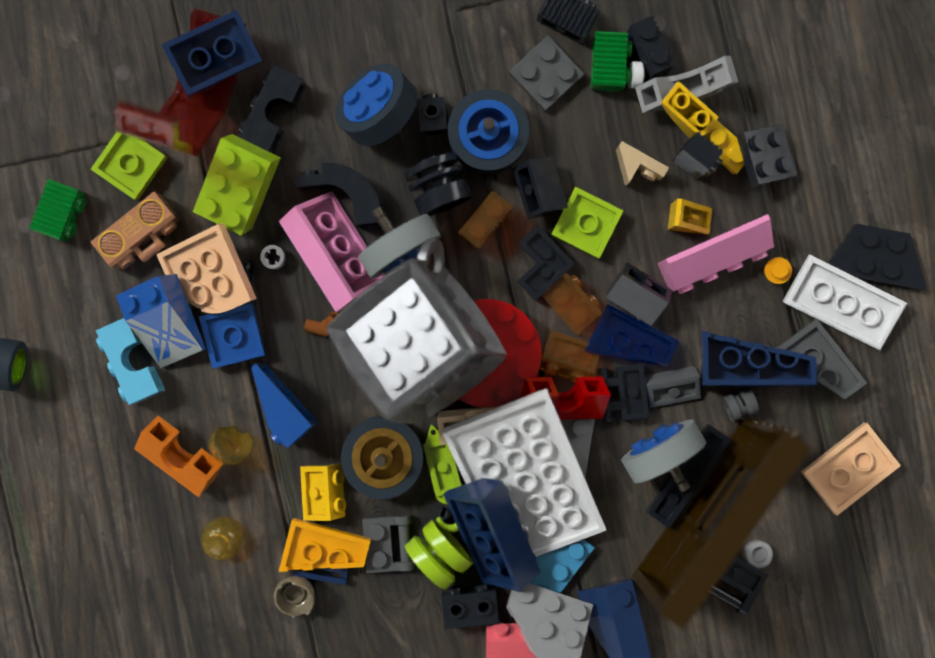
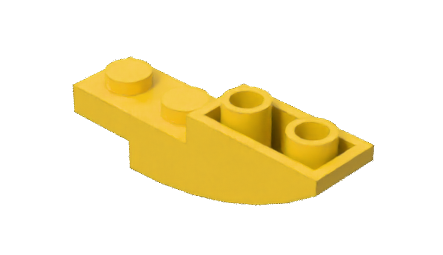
M679 81L676 82L660 104L689 138L696 132H700L701 136L705 135V139L714 142V146L718 145V149L723 150L719 157L723 160L721 164L732 174H737L745 164L737 137L717 120L719 117Z

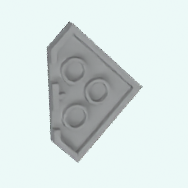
M530 583L521 592L511 590L506 607L511 617H514L530 652H533L535 658H581L593 604Z

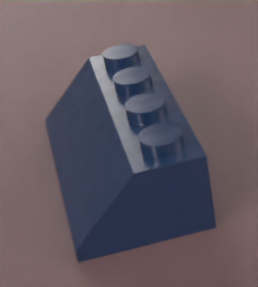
M482 478L450 489L443 494L482 583L521 592L541 571L503 481Z

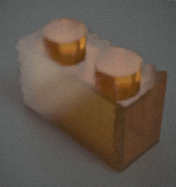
M492 191L461 228L459 236L476 250H481V246L488 242V238H491L495 230H498V226H501L505 218L512 212V205L495 191Z

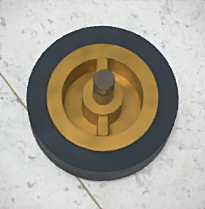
M383 416L369 418L357 425L347 436L341 453L342 469L348 482L359 493L374 499H390L405 493L418 479L424 462L422 442L416 431L407 423L390 421Z

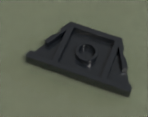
M855 224L828 261V264L860 280L918 291L926 290V284L910 233Z

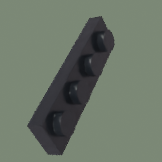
M706 424L701 431L706 440V445L691 458L678 465L691 487L681 492L677 483H675L670 475L646 510L649 515L668 528L673 524L731 441L709 424Z

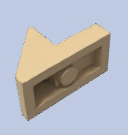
M623 141L616 149L625 186L629 184L637 169L641 171L640 174L650 181H655V179L660 181L669 169V167Z

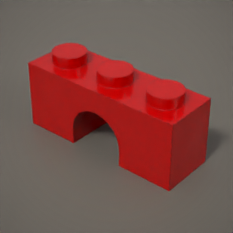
M552 377L525 378L520 398L547 388L560 420L603 419L611 394L603 377H577L573 388L564 393L557 392Z

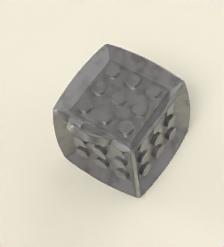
M426 239L421 246L418 259H410L380 278L348 304L327 326V332L348 371L385 419L408 424L420 422L433 416L479 384L507 356L501 342L481 310L444 267V248L439 239ZM431 253L434 254L433 272L427 268Z

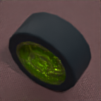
M6 338L0 339V390L14 392L19 389L24 380L28 363V348L23 341Z

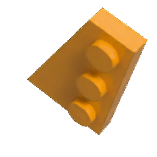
M293 518L278 572L300 569L305 571L317 568L364 567L372 539Z

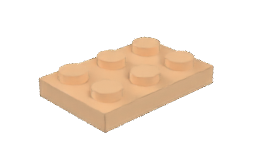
M862 423L802 470L801 473L833 514L838 516L901 465L869 424Z

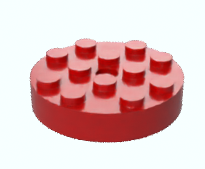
M479 299L474 302L494 330L507 356L495 370L469 392L460 397L459 400L477 407H497L510 403L520 397L525 378L537 376L541 363V344L534 325L518 308L500 300Z

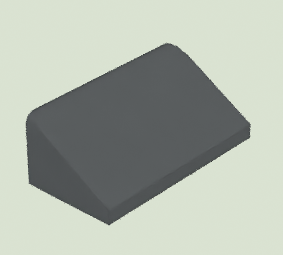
M693 366L645 375L649 408L701 399L700 375Z

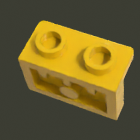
M342 464L301 466L303 520L332 521L345 517L346 501L344 499L343 486L345 476Z

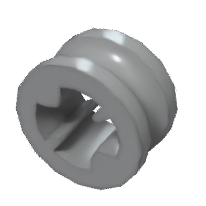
M269 245L261 252V262L265 267L277 270L285 265L286 254L282 248L276 245ZM272 250H276V254L280 256L279 262L275 261L276 264L271 265V260L267 259L268 253L272 254Z

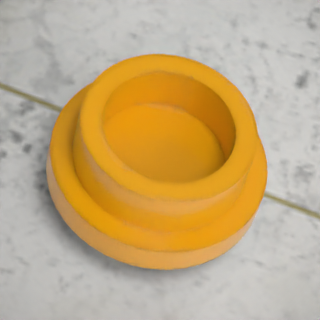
M776 257L766 263L764 273L767 280L771 283L782 284L791 277L792 267L786 259Z

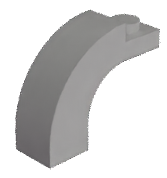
M723 56L686 73L651 79L635 87L642 113L664 110L660 103L678 81L701 100L722 92L723 88L737 83L738 79L731 56Z

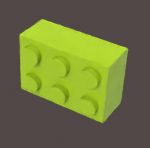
M233 134L222 137L193 212L216 224L224 223L226 229L241 236L249 232L254 226L281 158Z

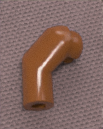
M331 312L321 322L306 319L304 331L329 337L327 326L339 313Z

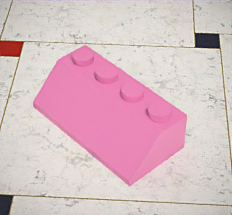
M332 191L294 206L279 221L335 312L344 309L364 290L385 276L383 274L371 279L358 258L367 246Z
M767 214L657 263L667 287L673 291L678 290L679 294L693 289L692 283L702 279L703 283H707L718 278L717 272L727 269L729 273L743 267L742 261L751 258L755 262L768 256L766 251L774 248L770 217Z

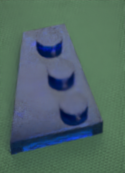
M607 304L583 353L666 367L669 365L679 341Z

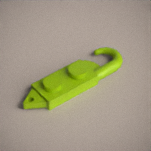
M430 425L426 443L422 446L436 499L442 504H447L443 494L450 489L461 486L455 459L448 444L440 445L439 431L433 425ZM431 431H435L436 434L432 435ZM437 517V523L442 530L447 532L459 531L456 523L448 525L443 522L441 517Z

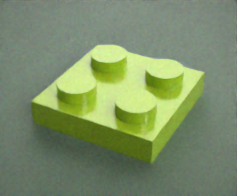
M121 125L91 170L138 201L168 157Z
M575 187L567 202L568 208L563 210L551 236L596 259H600L623 210Z

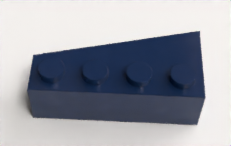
M702 331L700 334L701 388L813 387L817 385L816 357L776 349L764 346L763 344L750 343Z

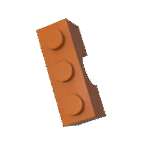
M157 416L141 432L134 449L197 497H200L215 480L223 464L202 448L196 454L186 452L178 443L177 437L180 431L160 416Z

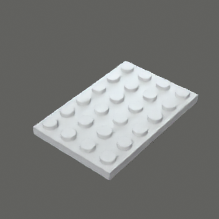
M547 388L442 429V434L466 484L482 478L503 481L507 487L511 502L517 511L522 528L527 535L532 552L536 557L606 531L604 521Z

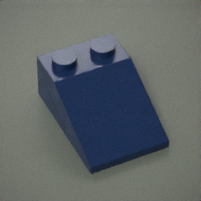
M237 10L161 44L189 99L262 62Z

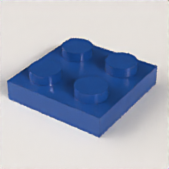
M253 303L242 305L226 312L211 313L199 317L212 369L266 355Z

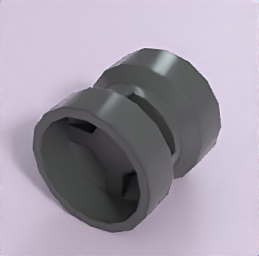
M750 388L741 390L738 395L730 394L723 397L725 410L732 422L741 420L742 416L746 414L754 415L759 413L757 400Z

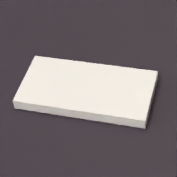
M810 254L783 300L784 303L878 350H881L907 305L906 302Z

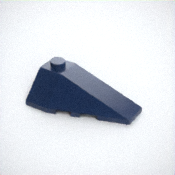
M626 578L577 591L579 600L593 604L588 625L609 658H651L640 608L631 579Z

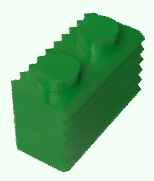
M595 31L593 36L590 90L622 92L625 84L630 83L631 68H626V59L631 57L632 41H628V33Z
M47 179L29 229L67 242L69 238L75 235L77 230L75 220L78 213H82L85 209L86 198L84 197L86 193Z

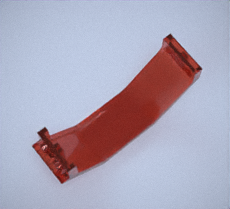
M195 8L191 12L190 31L222 16ZM238 75L190 99L178 79L173 94L159 112L120 101L115 107L116 132L197 157L225 116Z

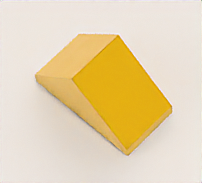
M677 199L670 205L668 230L709 235L712 208L685 199Z

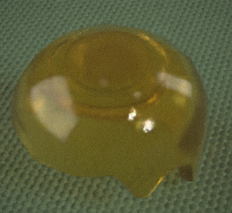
M235 425L219 427L211 434L208 448L213 457L224 465L239 464L252 453L254 446L250 433L239 432Z
M218 516L206 525L202 532L200 543L206 555L214 560L226 561L235 556L239 551L244 532L238 521L228 516Z

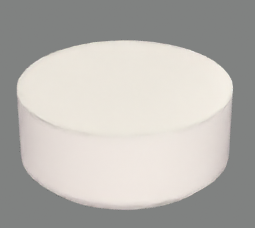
M631 61L628 68H631V78L628 87L630 89H635V87L644 82V65L640 61Z

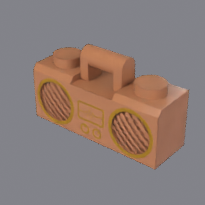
M153 192L93 239L91 244L111 268L125 269L135 261L134 257L136 255L145 263L163 249L166 245L159 236H166L172 233L177 228L176 224L181 219L162 195ZM151 239L154 241L144 250L141 249Z

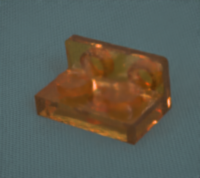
M566 273L546 290L541 297L573 333L578 335L602 314L599 309L602 305L592 294L587 296L581 288L584 285L574 274L569 276Z
M550 330L539 369L544 370L549 375H559L576 383L577 377L594 376L602 347Z

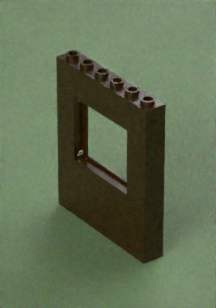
M741 419L729 436L731 441L670 528L665 527L631 577L656 611L680 629L684 630L810 451L811 447L803 442L805 437L793 428L787 429L784 426L779 427L776 424L771 425L760 420L757 422L754 419H751V421ZM749 469L754 470L755 472L710 536H707L705 531Z

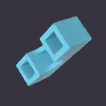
M124 318L96 330L98 347L107 355L109 372L113 377L117 378L120 385L118 391L124 402L127 401L128 405L137 404L165 391L155 367L136 370L131 366L129 362L130 351L142 342Z

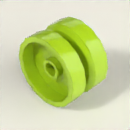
M432 519L423 527L425 539L414 536L405 544V549L420 570L434 584L446 590L455 581V574L452 568L455 571L464 573L473 564V560L450 532L442 530L437 521Z

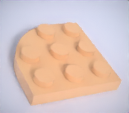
M224 223L217 224L156 254L165 275H178L188 304L201 309V312L222 313L257 299Z

